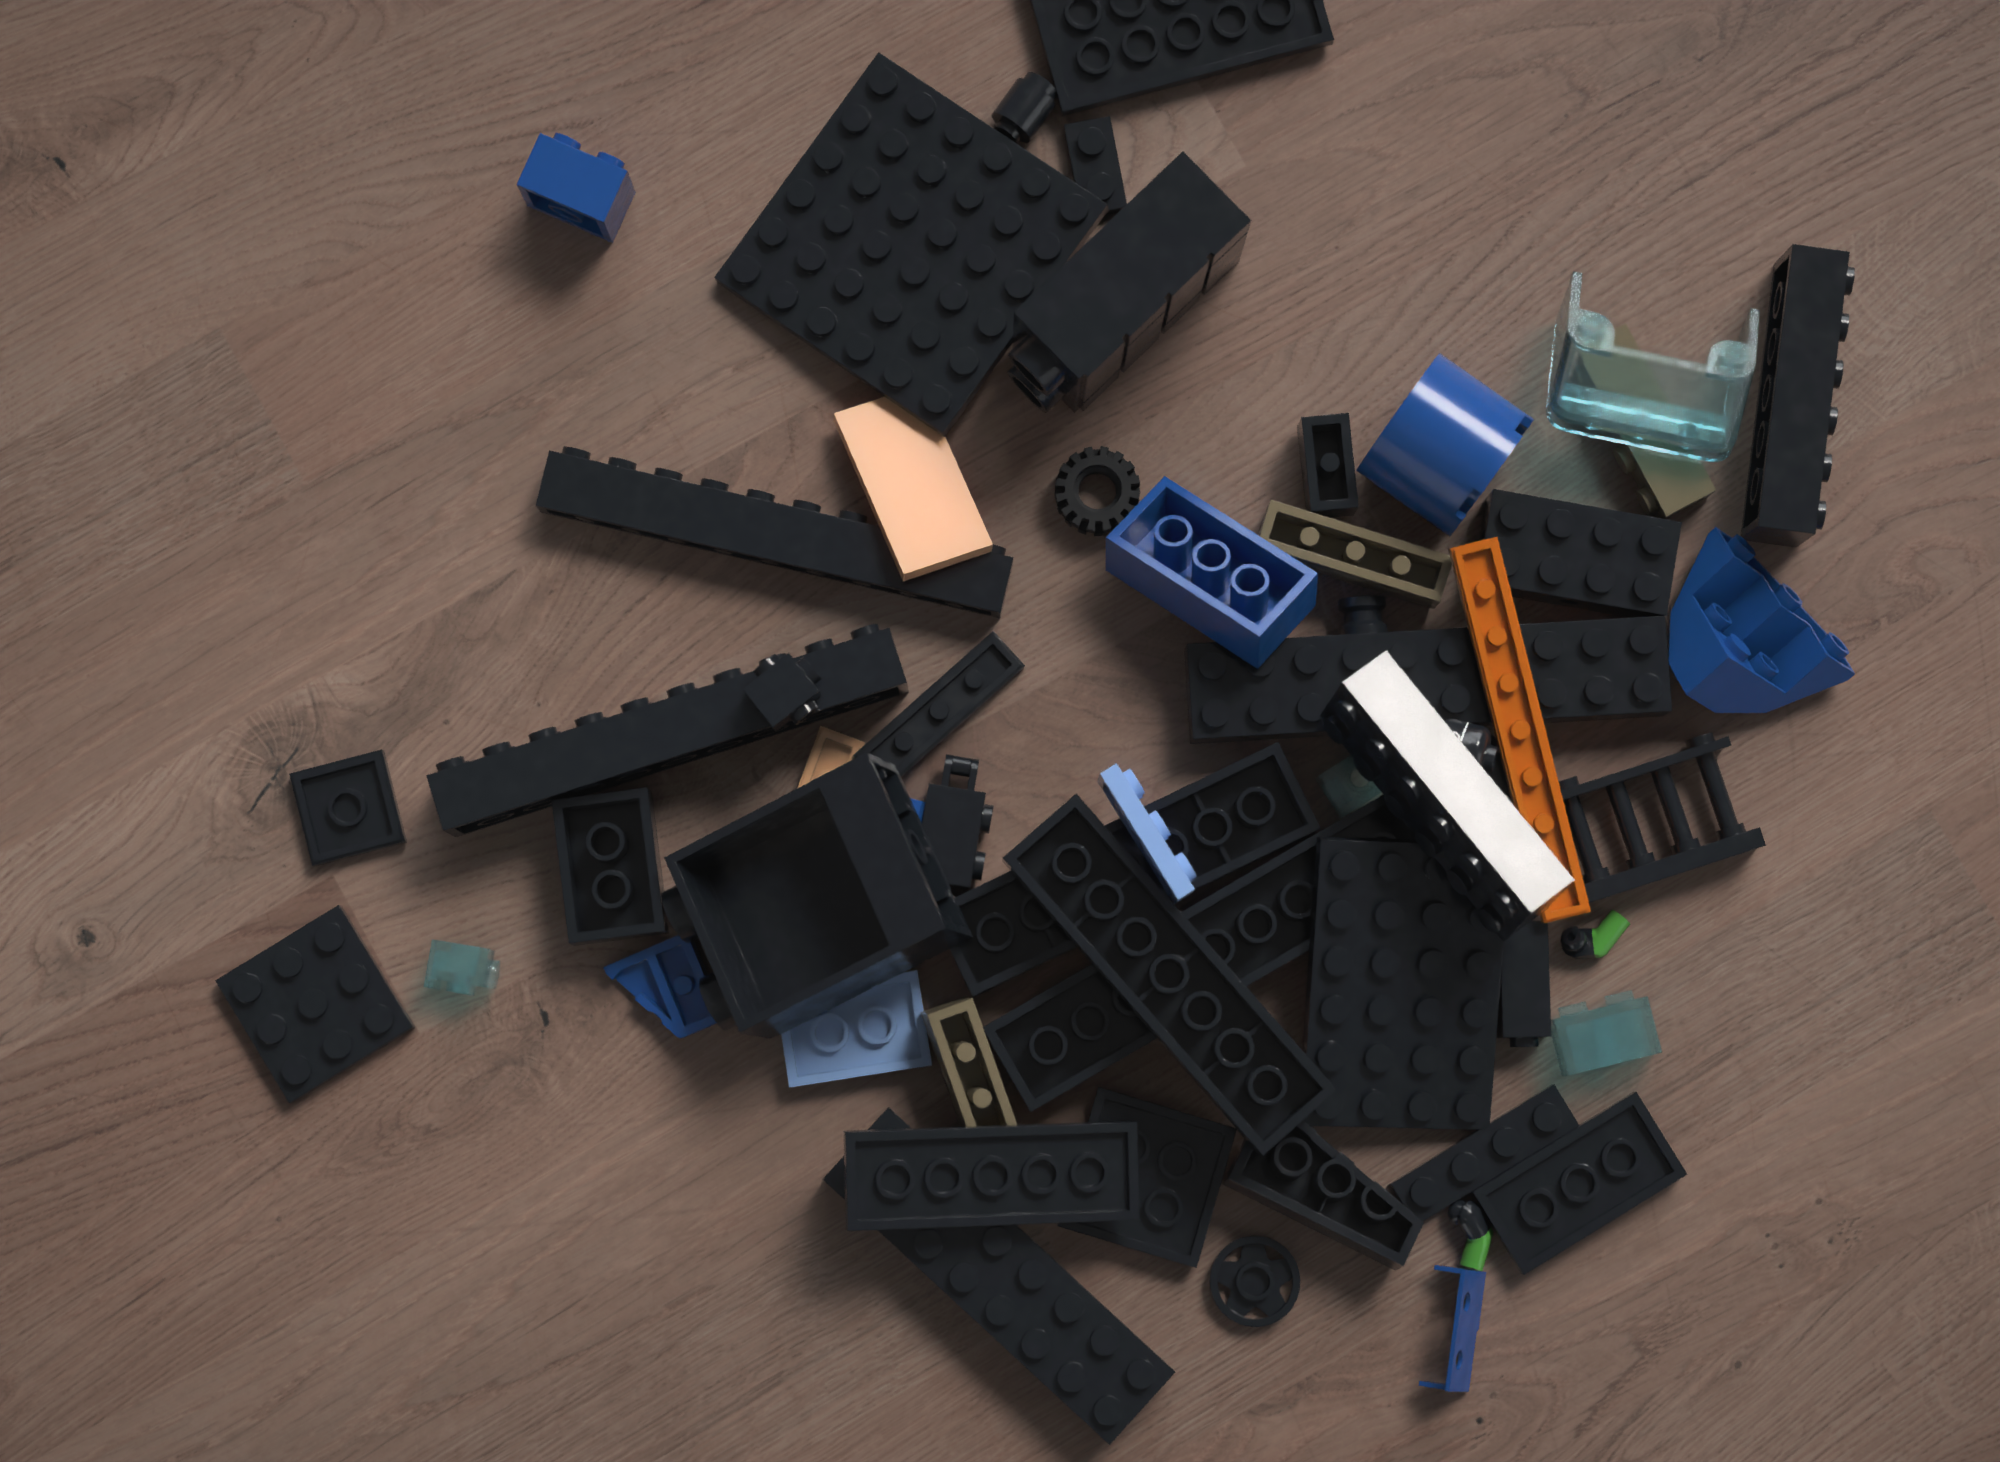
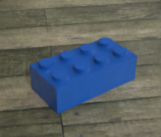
M1166 476L1106 536L1107 572L1257 669L1316 606L1318 573Z

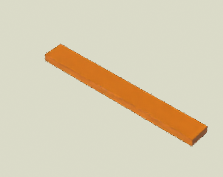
M1498 537L1450 548L1449 553L1512 804L1575 879L1549 908L1540 914L1541 922L1548 923L1591 912Z

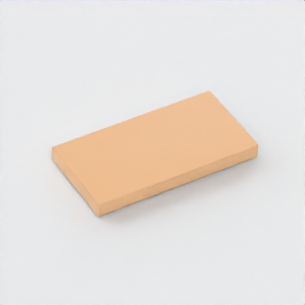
M886 397L834 413L836 428L903 581L992 552L993 543L946 437Z

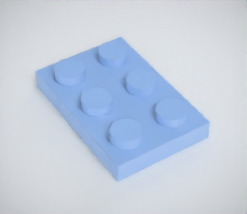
M1116 763L1100 773L1097 781L1171 902L1176 904L1189 896L1195 890L1191 882L1197 877L1196 873L1182 852L1174 856L1165 841L1169 839L1168 837L1171 834L1158 812L1155 810L1148 814L1140 799L1143 798L1142 795L1145 792L1132 770L1129 768L1122 772Z
M918 970L903 972L879 985H875L866 992L828 1011L826 1010L820 1015L781 1034L789 1088L931 1066L932 1061L927 1030L920 1013L924 1009Z

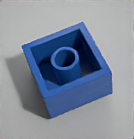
M540 133L516 184L527 206L613 243L636 193L628 171L623 169L625 163L604 152H598L597 157L580 150L581 144L566 135L555 133L554 137L551 138Z

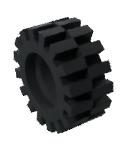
M1101 446L1100 449L1087 447L1079 454L1075 452L1066 463H1063L1059 469L1058 477H1056L1054 494L1057 510L1060 515H1063L1065 522L1070 527L1073 525L1078 529V532L1085 535L1086 532L1094 533V536H1102L1103 533L1111 532L1139 502L1140 480L1134 471V465L1131 461L1127 462L1123 458L1124 455L1122 453L1108 451L1109 447ZM1102 474L1112 480L1116 488V496L1110 505L1102 509H1093L1082 502L1079 496V486L1087 476Z

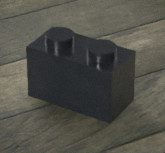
M1349 413L1301 417L1297 426L1305 510L1329 518L1354 516L1359 508Z

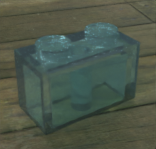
M1629 990L1604 996L1606 1006L1588 1010L1586 1001L1558 1008L1560 1017L1551 1019V1036L1562 1076H1570L1662 1053L1648 996L1634 999L1633 991Z

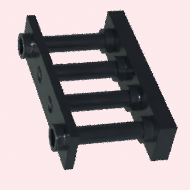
M1712 732L1685 741L1687 750L1586 783L1579 784L1577 776L1559 781L1573 841L1584 871L1582 877L1589 903L1766 846L1760 827L1746 831L1744 823L1738 824L1714 752L1731 746L1729 736L1715 740ZM1695 758L1720 828L1719 831H1716L1719 841L1701 846L1698 837L1693 839L1669 769L1671 766ZM1649 773L1652 775L1675 845L1671 846L1673 856L1657 861L1653 852L1648 853L1624 784V781ZM1603 788L1607 790L1630 860L1626 861L1628 870L1614 875H1610L1608 867H1602L1579 799L1581 795Z

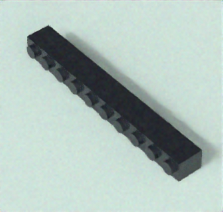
M564 446L562 453L549 450L536 502V507L541 513L1001 618L1014 558L1005 556L1006 549L1004 547L993 544L992 552L903 581L880 527L867 524L868 517L865 515L840 510L839 517L820 513V505L803 500H794L793 505L789 506L774 502L775 495L760 490L748 489L745 496L728 492V484L712 479L702 478L700 485L682 481L683 474L669 469L655 468L654 474L637 471L636 463L621 458L609 457L608 464L589 460L591 453L573 447Z

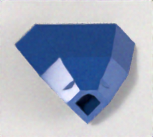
M1717 527L1708 533L1670 612L1669 666L1685 694L1714 713H1767L1848 681L1853 677L1855 672L1845 658L1849 654L1845 644L1833 633L1829 632L1827 634L1801 606L1802 601L1794 590L1785 583L1780 584L1754 557L1756 555L1754 549L1743 537L1736 534L1732 538Z

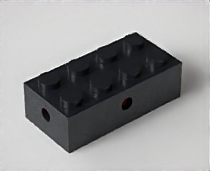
M1493 489L1486 497L1479 541L1498 537L1512 597L1629 618L1667 616L1682 522Z

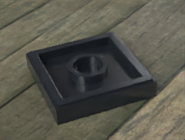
M377 750L289 774L312 866L316 867L407 843L384 750Z

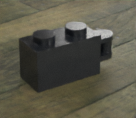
M946 754L941 785L929 783L922 825L950 887L970 890L972 879L979 881L982 879L986 852L977 851L980 832L989 834L994 805L985 804V792L975 791L979 759ZM951 774L969 777L967 789L949 787Z

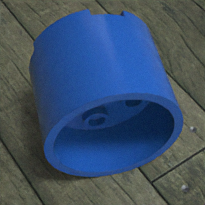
M1439 353L1389 421L1356 471L1450 537L1511 454L1534 419Z

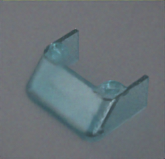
M1573 271L1555 321L1545 410L1549 422L1564 432L1707 462H1719L1728 458L1737 441L1756 367L1760 310L1750 309L1737 341L1724 340L1715 343L1708 353L1706 364L1614 345V327L1605 316L1593 311L1579 309L1583 273Z

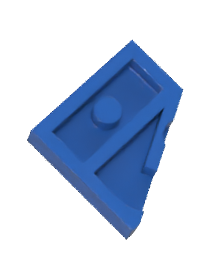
M677 935L603 967L605 973L612 980L616 979L635 996V1000L640 1005L662 1020V1024L679 1039L717 1024L709 1013L700 992L699 980L708 975V972L695 941L686 943Z

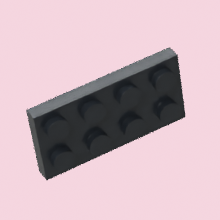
M1632 1092L1471 1193L1481 1206L1522 1275H1525L1683 1178L1687 1173L1638 1093Z

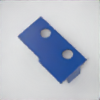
M1435 1265L1434 1270L1460 1274L1446 1384L1433 1381H1419V1386L1441 1389L1448 1392H1469L1486 1272ZM1465 1295H1466V1302H1465V1306L1463 1307L1464 1298H1465Z

